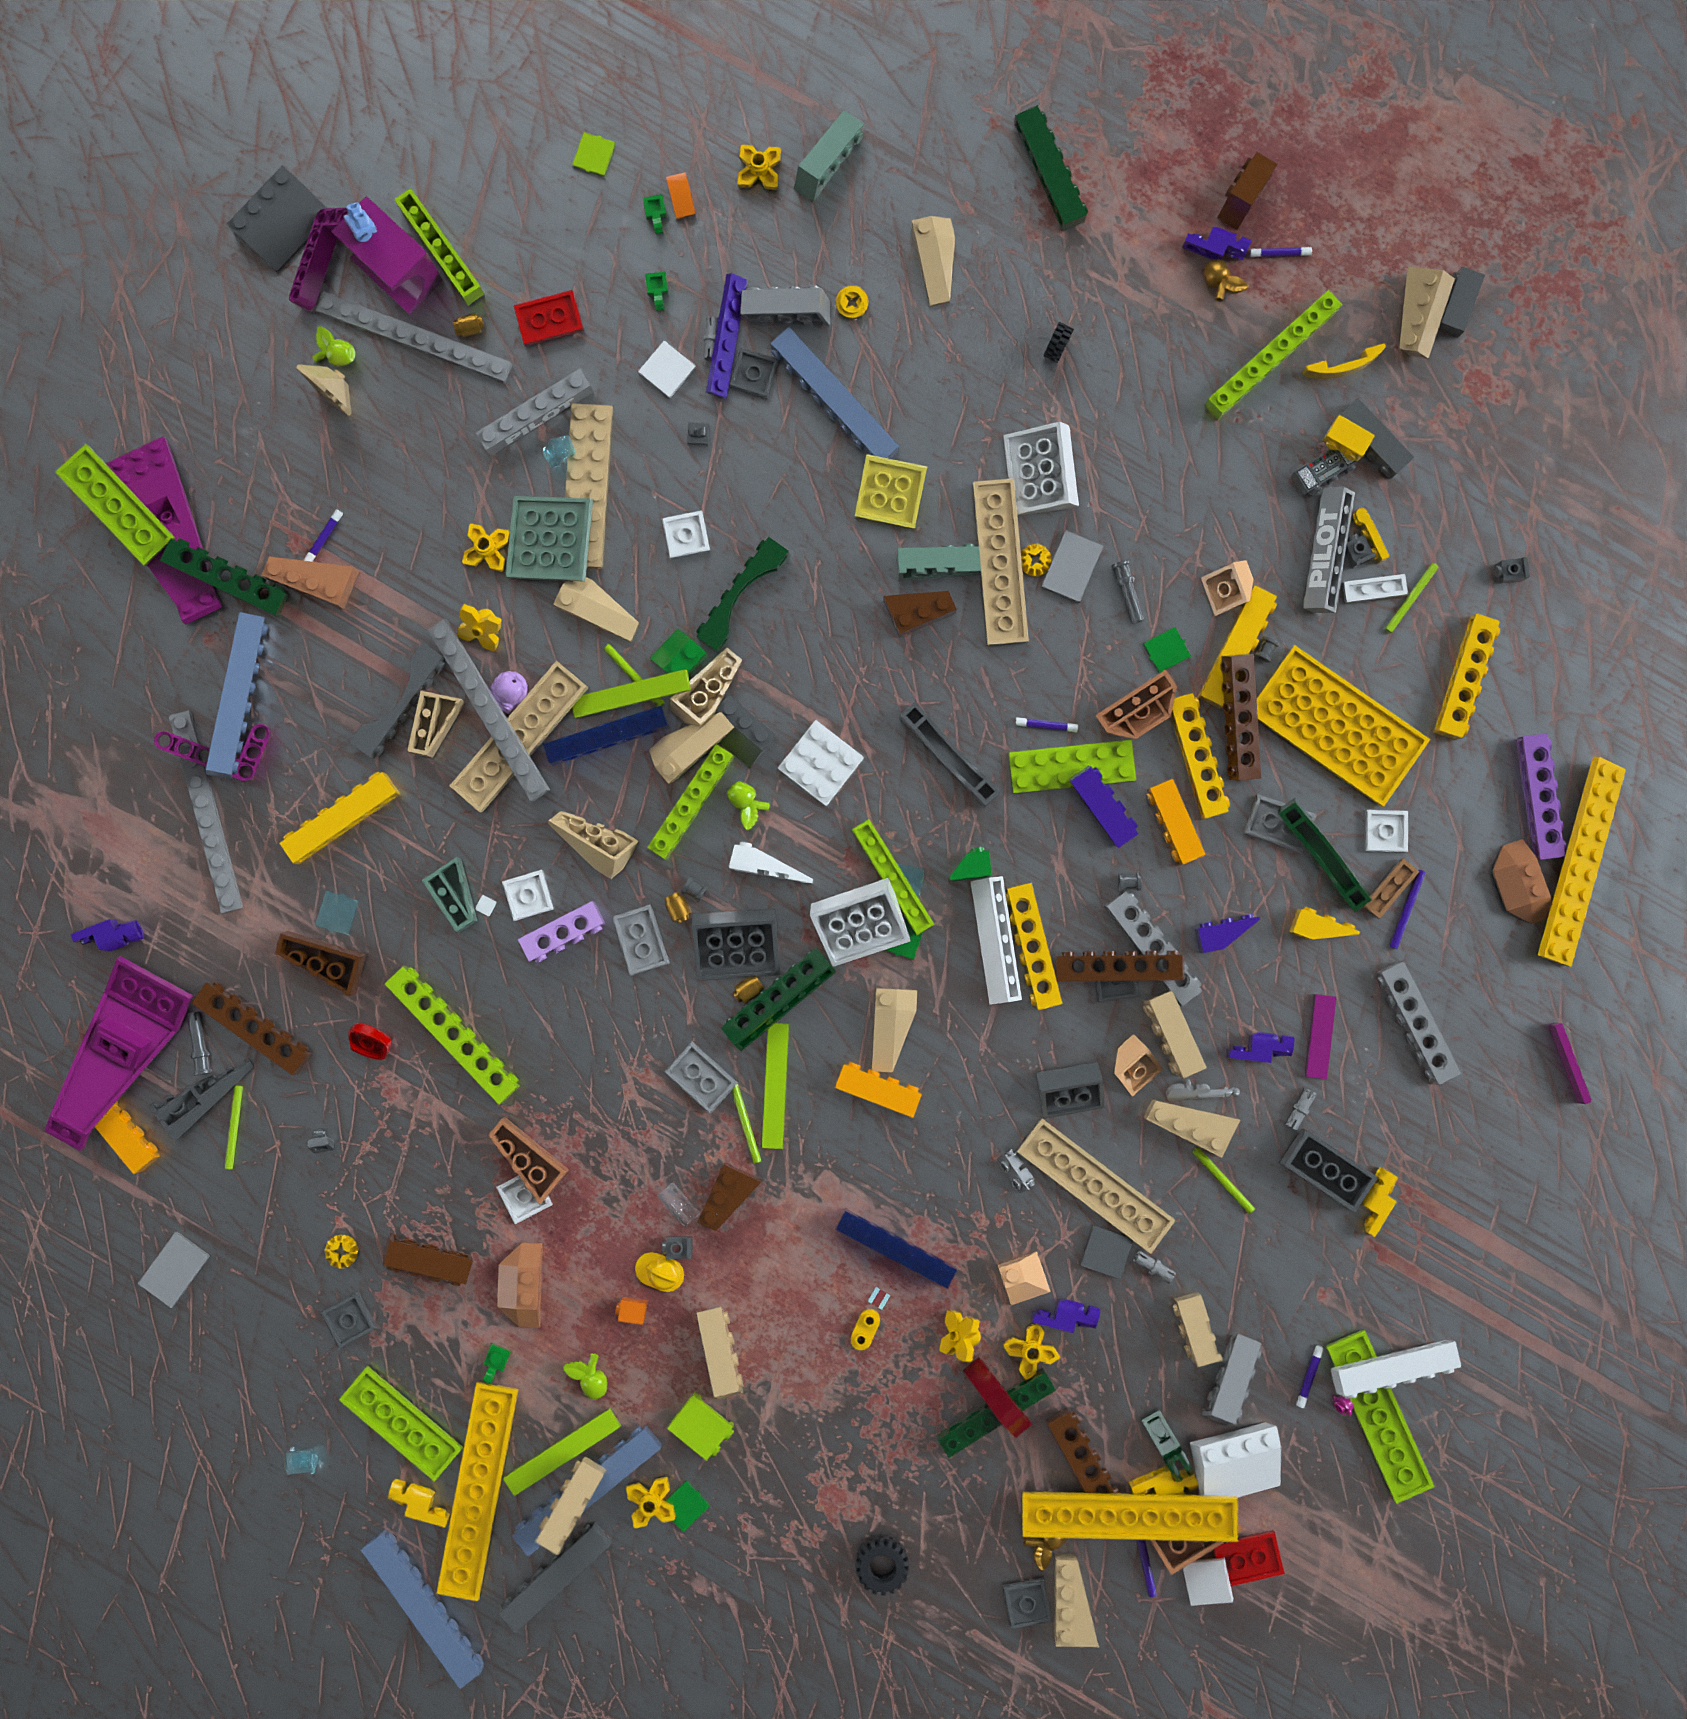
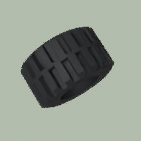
M879 1535L874 1536L875 1539L871 1540L869 1538L866 1540L865 1545L862 1544L860 1546V1551L856 1555V1574L859 1577L860 1584H864V1588L867 1591L871 1589L872 1594L877 1595V1592H881V1596H885L888 1591L890 1594L895 1593L894 1589L897 1588L899 1590L902 1587V1583L906 1582L907 1575L909 1574V1562L907 1552L903 1549V1545L900 1542L897 1543L893 1537L888 1539V1535H883V1538H879ZM886 1555L893 1559L895 1567L890 1573L879 1575L871 1570L870 1562L876 1556Z

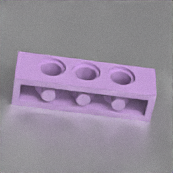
M591 901L519 938L518 941L528 961L539 963L547 958L546 954L552 951L556 954L566 949L564 945L572 941L573 944H576L584 939L583 935L589 932L593 935L601 931V926L605 922L595 902ZM580 918L586 920V927L582 930H579L576 926V922ZM564 927L567 929L568 935L565 939H560L558 931ZM543 937H547L549 940V946L546 949H542L539 944Z

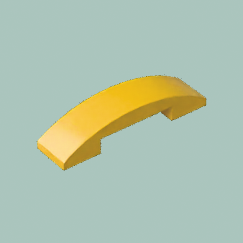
M1384 343L1366 348L1360 355L1361 359L1328 368L1326 360L1308 365L1304 368L1302 374L1303 376L1315 379H1333L1353 374L1372 363L1386 348V345Z

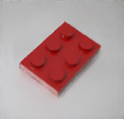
M573 290L514 305L525 346L584 331Z
M1274 1530L1238 1538V1542L1226 1541L1213 1549L1215 1558H1225L1230 1586L1285 1574Z

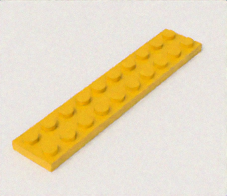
M1593 756L1538 952L1540 957L1569 967L1572 966L1626 772L1625 768L1601 757Z
M483 1382L476 1383L436 1594L478 1601L480 1598L519 1389Z
M1023 1492V1537L1238 1542L1237 1496Z

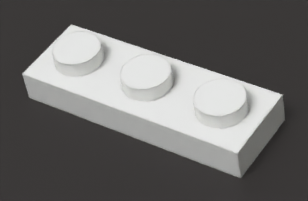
M1405 574L1342 583L1345 603L1399 597L1408 594Z

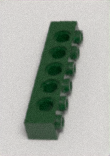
M179 537L177 541L172 538L170 539L160 561L279 617L289 597L288 594L284 593L285 588L275 583L273 586L265 583L267 579L256 574L254 577L246 574L248 570L236 565L235 568L227 565V560L219 556L213 559L208 556V551L197 547L196 550L189 547V542ZM190 552L192 560L189 563H185L183 557L186 553ZM205 562H210L212 566L208 572H204L202 569ZM224 571H229L231 574L228 581H223L221 578ZM248 580L250 586L247 590L243 591L240 587L241 582ZM267 589L269 596L261 600L259 596L260 591Z
M817 948L809 951L798 964L792 965L786 974L775 979L768 989L761 991L750 1004L744 1005L738 1014L727 1019L721 1027L722 1031L739 1051L744 1050L835 974L836 970ZM813 968V971L806 975V972ZM793 982H797L795 987L790 988ZM778 995H781L780 999L774 1002V999ZM765 1008V1011L761 1015H758L759 1011ZM749 1022L746 1028H742L744 1023Z
M1043 1368L1036 1371V1374L1028 1380L1024 1379L1006 1390L1014 1403L1022 1411L1056 1391ZM986 1403L937 1434V1439L948 1458L1001 1426L1002 1423Z

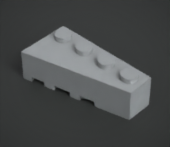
M790 286L788 289H780L779 287H769L768 289L750 287L749 290H742L741 315L746 321L773 322L774 318H777L778 321L784 323H792L795 319L804 322V324H813V321H823L822 325H830L831 301L818 286H808V288Z
M1240 1334L1232 1335L1222 1360L1225 1366L1224 1368L1221 1367L1215 1379L1218 1385L1213 1391H1210L1208 1396L1210 1405L1208 1410L1203 1409L1202 1417L1222 1425H1236V1422L1240 1421L1242 1416L1241 1406L1249 1394L1247 1387L1249 1381L1251 1382L1255 1375V1369L1253 1368L1262 1353L1260 1342Z

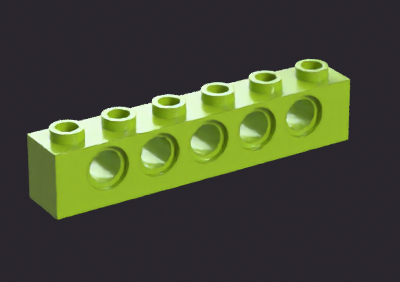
M410 188L396 197L394 200L466 304L470 305L483 296L484 292L413 190Z
M715 744L647 847L665 860L669 858L735 758L734 755Z

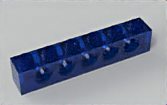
M658 706L544 743L543 746L549 764L555 766L670 727L663 707Z
M846 1208L836 1225L835 1230L947 1289L957 1271L956 1266Z

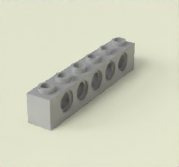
M1125 891L1105 906V909L1140 955H1145V951H1151L1150 944L1152 942H1157L1160 946L1158 955H1166V951L1175 950L1171 943L1168 942L1166 944L1162 936L1164 934L1159 927H1153L1150 923L1151 917L1146 910H1141L1138 907V900L1133 893L1128 894ZM1128 908L1134 911L1135 916L1132 920L1125 918L1124 913ZM1140 925H1144L1147 928V934L1144 937L1139 936L1137 933V928ZM1160 959L1157 963V968L1160 971H1166L1162 966L1163 959ZM1186 963L1185 983L1183 986H1177L1175 980H1160L1167 990L1173 991L1179 1006H1184L1202 992L1200 981L1195 976L1191 977L1187 971L1189 967Z
M1398 961L1376 972L1378 975L1377 982L1382 989L1386 990L1388 994L1386 999L1389 1005L1395 1008L1398 1014L1396 1019L1401 1026H1404L1410 1045H1414L1417 1051L1415 1056L1420 1064L1423 1063L1426 1069L1424 1073L1428 1081L1440 1085L1460 1075L1461 1072L1404 961ZM1396 981H1399L1402 985L1399 992L1394 990V983ZM1407 999L1411 1002V1008L1408 1011L1403 1007V1003ZM1416 1018L1421 1022L1417 1030L1413 1027V1021ZM1425 1037L1430 1039V1045L1427 1048L1422 1044ZM1437 1055L1440 1063L1435 1067L1432 1064V1059Z

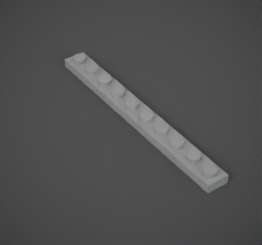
M323 291L315 307L317 313L503 383L506 382L512 367V363Z
M447 619L441 620L428 630L528 798L530 801L537 800L550 791L549 787Z
M187 710L169 716L173 734L200 744L191 711ZM183 743L179 749L185 755L190 752L191 748L188 743ZM201 752V753H200V760H201L202 762H205V761H204V758H203V754H202V752ZM180 757L221 914L242 909L243 904L209 776L206 775V767Z

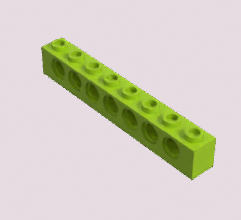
M1329 290L1326 291L1208 398L1204 406L1219 420L1335 315L1343 304Z
M402 967L385 985L499 1105L502 1104L520 1087L517 1083L519 1081L512 1072L508 1074L504 1070V1063L498 1057L493 1058L489 1054L490 1049L483 1042L479 1043L474 1038L476 1034L469 1027L465 1028L460 1023L462 1019L455 1012L450 1013L446 1008L448 1006L441 997L436 998L432 994L434 990L428 983H422L417 978L419 974L412 967ZM410 983L416 986V991L412 995L407 991V986ZM424 998L430 1001V1007L427 1010L421 1006ZM438 1013L443 1014L445 1018L441 1025L435 1020ZM452 1028H456L459 1032L456 1040L450 1037L449 1033ZM466 1043H470L473 1046V1052L470 1055L464 1052ZM480 1058H484L487 1061V1067L484 1070L478 1066ZM495 1073L501 1075L502 1081L499 1085L494 1084L492 1081V1076Z

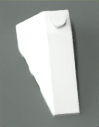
M740 842L739 845H734L729 868L733 871L813 884L812 878L756 848H751L752 844Z

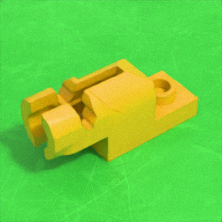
M1379 1167L1375 1174L1378 1177L1379 1183L1373 1184L1361 1205L1374 1212L1372 1216L1369 1215L1364 1222L1365 1228L1363 1229V1231L1376 1237L1397 1202L1389 1197L1388 1194H1392L1398 1177L1382 1167Z
M1167 1465L1128 1481L1133 1494H1146L1150 1491V1488H1154L1155 1493L1158 1495H1184V1486L1190 1492L1199 1488L1194 1473L1189 1477L1185 1469L1179 1470L1183 1480L1176 1482Z
M393 1480L388 1500L404 1507L407 1505L404 1516L441 1527L447 1526L451 1514L446 1513V1510L443 1508H431L435 1496L433 1490L414 1483L406 1489V1481Z

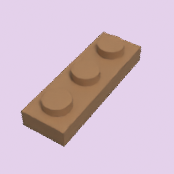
M1401 858L1371 894L1372 901L1363 907L1377 919H1380L1419 871L1404 858Z

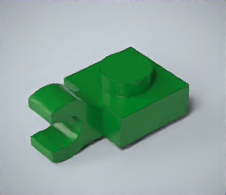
M663 194L643 197L646 219H653L655 234L663 233L661 218L667 217Z
M666 272L645 274L648 296H654L656 311L664 310L662 295L668 294Z
M493 1343L491 1344L483 1363L489 1366L483 1379L484 1382L491 1384L497 1370L504 1371L512 1352L511 1350Z

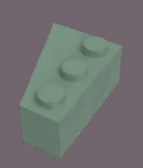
M454 858L422 880L455 932L461 933L478 922L461 858Z

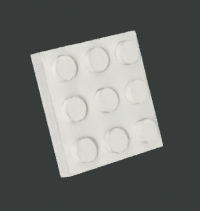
M815 720L778 769L827 807L863 761L864 757Z

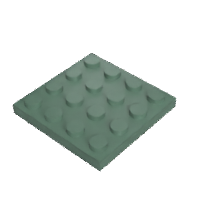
M514 496L506 577L509 579L585 582L593 500L590 498Z

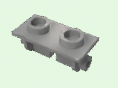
M1010 1149L1005 1155L997 1158L1000 1162V1168L1007 1173L1011 1179L1012 1186L1019 1193L1028 1191L1030 1187L1035 1185L1034 1178L1027 1167L1021 1171L1018 1167L1024 1163L1016 1151L1014 1152Z

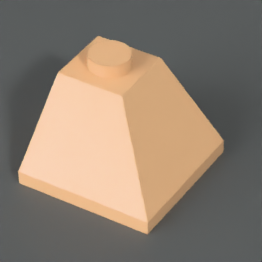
M1246 560L1233 562L1201 578L1215 616L1250 601L1254 579Z
M1134 1034L1118 1048L1114 1072L1133 1097L1163 1070L1151 1051Z
M1037 1252L997 1265L1011 1305L1050 1292Z

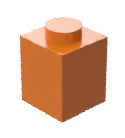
M623 1297L621 1302H617L615 1315H619L618 1321L643 1325L648 1300Z

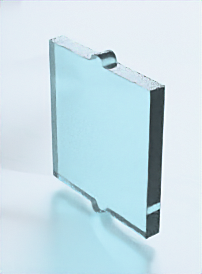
M326 891L315 925L329 929L330 932L336 931L349 935L359 900L346 897L345 894L339 895Z

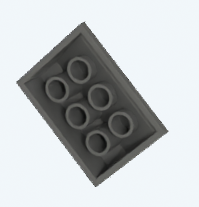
M282 165L231 218L227 226L278 273L307 242L318 211L327 207Z
M775 908L693 914L692 933L697 981L752 977L754 975H780Z

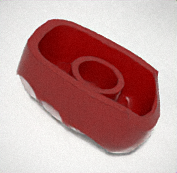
M359 1022L352 1025L348 1032L350 1050L357 1054L375 1060H384L390 1051L391 1038L375 1027Z

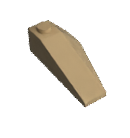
M929 216L912 220L911 231L929 305L931 307L950 302L955 235L951 219Z
M298 365L296 367L319 394L349 416L351 414L349 387L344 381L345 376L337 369L332 371L330 368L323 366Z
M587 577L585 582L565 581L553 604L556 609L630 642L639 626L638 621L592 579Z
M728 648L723 650L689 681L691 691L675 694L670 698V711L686 724L701 726L715 713L742 659Z
M722 712L712 715L701 726L689 725L663 736L649 749L656 770L668 784L677 781L710 751L715 744L734 729V726Z
M560 811L548 820V824L595 870L610 879L624 869L639 844L638 840L617 829L615 832L604 829L602 824L597 823L595 826L586 823L584 818Z
M876 988L872 1070L876 1072H893L916 1013L917 990Z

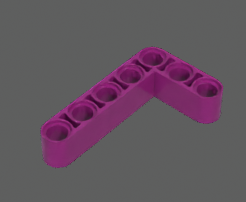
M346 207L323 208L315 216L289 294L290 302L307 311L312 310L317 302L338 239L331 231L344 219L345 215H348Z
M256 724L252 727L240 758L235 760L239 762L237 774H232V777L242 781H250L254 778L271 736L270 729L267 726ZM258 728H264L267 733L266 737L257 739L255 731ZM161 731L155 735L154 744L157 748L206 767L207 762L200 760V753L205 750L210 751V748L166 731ZM163 735H167L170 738V744L166 747L161 746L159 742ZM188 743L191 749L188 754L184 755L180 752L179 748L181 744ZM256 747L259 751L258 756L253 759L249 758L247 754L248 749ZM243 766H248L251 769V774L247 778H243L240 775V769Z

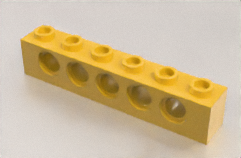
M1477 613L1470 617L1433 733L1454 740H1459L1467 735L1469 730L1467 723L1469 717H1472L1475 712L1476 706L1473 704L1475 698H1478L1481 693L1482 686H1480V682L1488 671L1486 664L1494 652L1492 645L1494 639L1496 640L1499 636L1500 628L1498 626L1500 621ZM1478 634L1484 637V644L1478 641ZM1472 653L1478 656V663L1472 661ZM1465 673H1469L1472 676L1471 683L1466 681ZM1460 692L1465 694V702H1462L1459 699ZM1454 711L1460 715L1459 722L1455 721L1452 717Z
M1191 693L1174 699L1171 720L1201 820L1229 812L1230 802L1228 797L1224 796L1222 790L1224 788L1223 779L1217 774L1218 762L1216 757H1212L1211 754L1212 742L1209 736L1206 737L1204 731L1206 723L1204 717H1200L1198 711L1200 709L1199 700L1197 697L1194 698V694ZM1183 712H1189L1192 715L1191 722L1183 719ZM1190 731L1197 733L1198 740L1196 742L1189 739ZM1196 751H1201L1204 754L1203 761L1196 760ZM1202 771H1207L1210 774L1209 781L1202 780ZM1208 790L1215 792L1216 799L1214 801H1210L1207 798Z
M1032 883L1008 888L1005 895L1007 906L1010 905L1012 914H1009L1011 926L1016 928L1017 934H1014L1016 946L1021 948L1022 954H1019L1021 966L1026 967L1027 974L1024 975L1026 986L1031 987L1032 994L1029 995L1032 1007L1036 1006V1010L1060 1005L1062 1000ZM1018 901H1024L1027 904V910L1024 913L1016 909ZM1024 921H1029L1032 924V930L1029 933L1024 932L1021 928ZM1029 941H1034L1037 944L1036 952L1030 953L1027 950L1026 946ZM1035 961H1039L1042 964L1043 968L1039 973H1035L1032 970V964ZM1041 981H1044L1048 986L1045 993H1040L1037 990V984Z

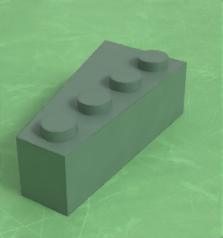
M844 110L798 166L794 190L814 202L843 160L849 156L855 143L858 144L864 135L862 133L864 123Z
M964 544L962 547L947 545L942 547L897 548L898 581L980 575L979 546Z

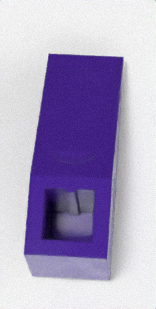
M1253 914L1240 916L1241 920L1233 922V918L1220 920L1221 924L1213 925L1212 922L1200 924V928L1195 929L1200 953L1225 949L1257 923L1260 917H1253Z

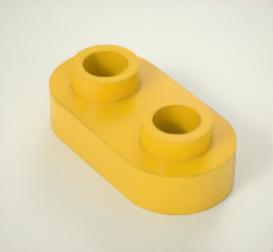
M865 1309L861 1312L851 1334V1344L857 1350L867 1349L878 1329L880 1316L874 1309ZM872 1317L874 1319L873 1323H866V1318ZM862 1336L865 1338V1342L859 1343L857 1338Z

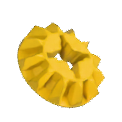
M847 286L838 293L836 307L839 313L846 318L856 319L863 315L868 308V296L863 289L857 286ZM847 298L851 300L857 299V308L852 305L849 307Z
M1037 543L1029 544L1021 552L1022 570L1027 575L1035 577L1045 574L1052 563L1051 553L1047 550L1046 546ZM1040 553L1039 561L1041 564L1036 562L1031 567L1032 558L1030 556L1035 557Z
M347 1235L334 1236L327 1242L324 1249L325 1259L328 1260L330 1266L337 1267L338 1269L351 1266L358 1257L357 1243ZM342 1245L343 1250L349 1253L342 1255L340 1258L339 1254L333 1251L339 1249Z

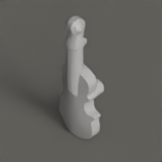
M1189 1079L1183 1080L1182 1084L1169 1086L1166 1091L1169 1102L1189 1099L1227 1098L1230 1095L1237 1097L1240 1094V1090L1235 1087L1210 1090L1208 1084H1195L1192 1086Z

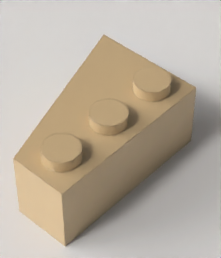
M420 691L407 751L411 754L433 758L466 702L459 698Z
M1195 1292L1174 1298L1175 1305H1172L1175 1317L1180 1319L1181 1325L1178 1326L1181 1338L1185 1337L1187 1345L1184 1346L1187 1358H1191L1197 1367L1222 1361L1221 1354H1218L1214 1342L1216 1339L1214 1334H1212L1209 1324L1210 1320L1201 1294Z

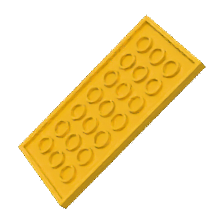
M1296 645L1290 649L1256 698L1257 715L1260 723L1381 807L1385 806L1431 740Z

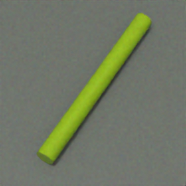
M1431 563L1386 626L1385 630L1388 633L1394 631L1437 571L1438 565Z
M610 644L604 647L603 650L633 682L643 680ZM661 698L651 700L659 709L665 705Z
M737 1084L731 1092L751 1157L755 1164L761 1162V1158Z
M234 1085L224 1169H233L243 1091V1086Z
M1196 1147L1192 1153L1248 1214L1252 1213L1255 1210L1252 1204L1199 1147Z

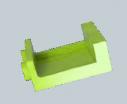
M695 1391L669 1423L667 1429L707 1461L710 1456L714 1458L721 1449L719 1444L722 1440L727 1441L734 1432L732 1430L734 1423L727 1421L701 1400V1396Z

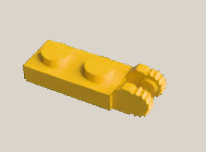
M1362 507L1358 508L1354 512L1352 520H1354L1353 522L1356 526L1361 528L1360 534L1361 536L1365 535L1372 552L1376 555L1373 560H1376L1379 564L1385 561L1389 554L1369 513Z

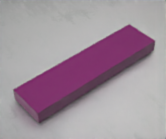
M1314 994L1305 1077L1327 1079L1337 998L1335 996Z
M1549 1024V1030L1577 1102L1579 1104L1592 1102L1563 1024Z

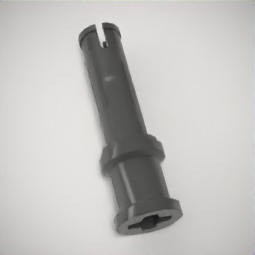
M1125 560L1115 563L1111 567L1115 569L1118 579L1116 583L1122 589L1133 624L1143 621L1144 617L1133 583L1135 578L1131 575L1128 564L1130 562ZM1122 568H1123L1125 577H1123V574H1122V571H1121ZM1129 594H1131V597H1132V600H1133V603H1134V607H1135V611L1133 610V606H1132V603H1131Z
M200 1012L188 1013L186 1016L193 1049L190 1057L193 1059L195 1067L193 1074L194 1076L213 1073L208 1059L210 1052L205 1048Z

